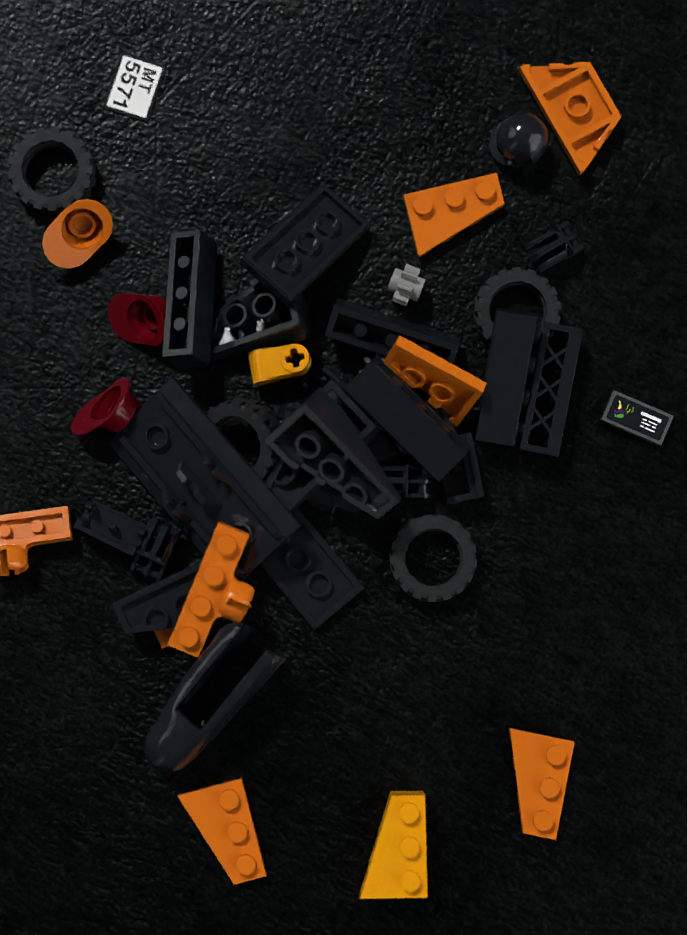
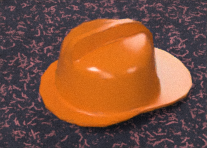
M83 199L77 200L65 208L48 226L43 235L42 246L48 260L58 267L68 269L78 267L86 262L107 241L112 233V216L106 206L95 200Z

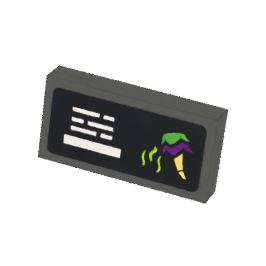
M614 390L600 421L654 445L661 446L674 416Z

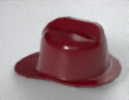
M121 293L111 299L108 305V318L116 334L123 340L150 346H158L164 341L166 300L159 295Z
M124 377L116 380L107 390L84 405L72 422V433L78 436L85 435L97 427L112 432H119L124 429L134 415L143 407L129 391V380Z

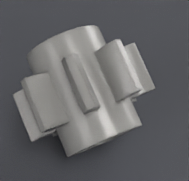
M407 263L404 271L395 268L387 291L394 293L392 301L407 306L409 299L418 301L426 279L418 277L420 268Z

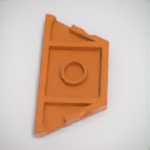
M575 62L571 65L549 63V66L530 67V64L520 66L519 73L577 174H583L622 117L590 62Z

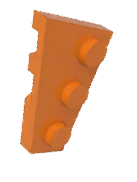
M497 173L403 195L418 259L439 244L445 243L457 233L474 225L504 206Z
M400 335L384 360V364L411 388H420L429 396L427 402L435 409L439 407L444 409L450 415L449 421L456 427L481 396L487 384Z
M509 728L522 832L556 840L575 742Z
M242 778L178 795V798L234 885L267 875Z

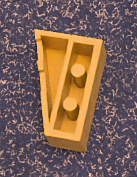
M390 791L360 889V899L427 898L424 791Z

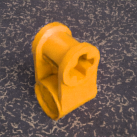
M300 344L260 348L247 353L253 385L271 384L283 379L302 376L312 366V359L308 350ZM294 353H298L301 358H304L299 362V367H294L291 362H288L293 359Z

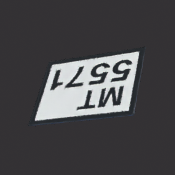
M121 52L103 108L148 122L166 66Z

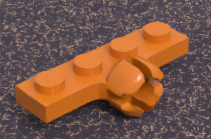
M62 506L0 515V576H9V570H15V575L25 572L29 567L27 552L32 546L73 540L70 508Z
M218 522L168 642L169 646L198 658L217 617H223L236 623L241 622L249 608L246 605H249L250 601H252L254 589L251 585L239 581L235 577V570L249 539V533L223 522Z

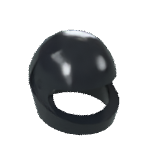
M529 112L513 115L498 124L493 130L490 137V151L494 159L503 166L517 168L531 165L537 162L547 150L549 145L548 129L543 121ZM497 144H498V147H499L500 151L502 152V154H503L505 157H507L508 159L512 160V161H509V160L505 159V158L500 154V152L498 151V148H497Z

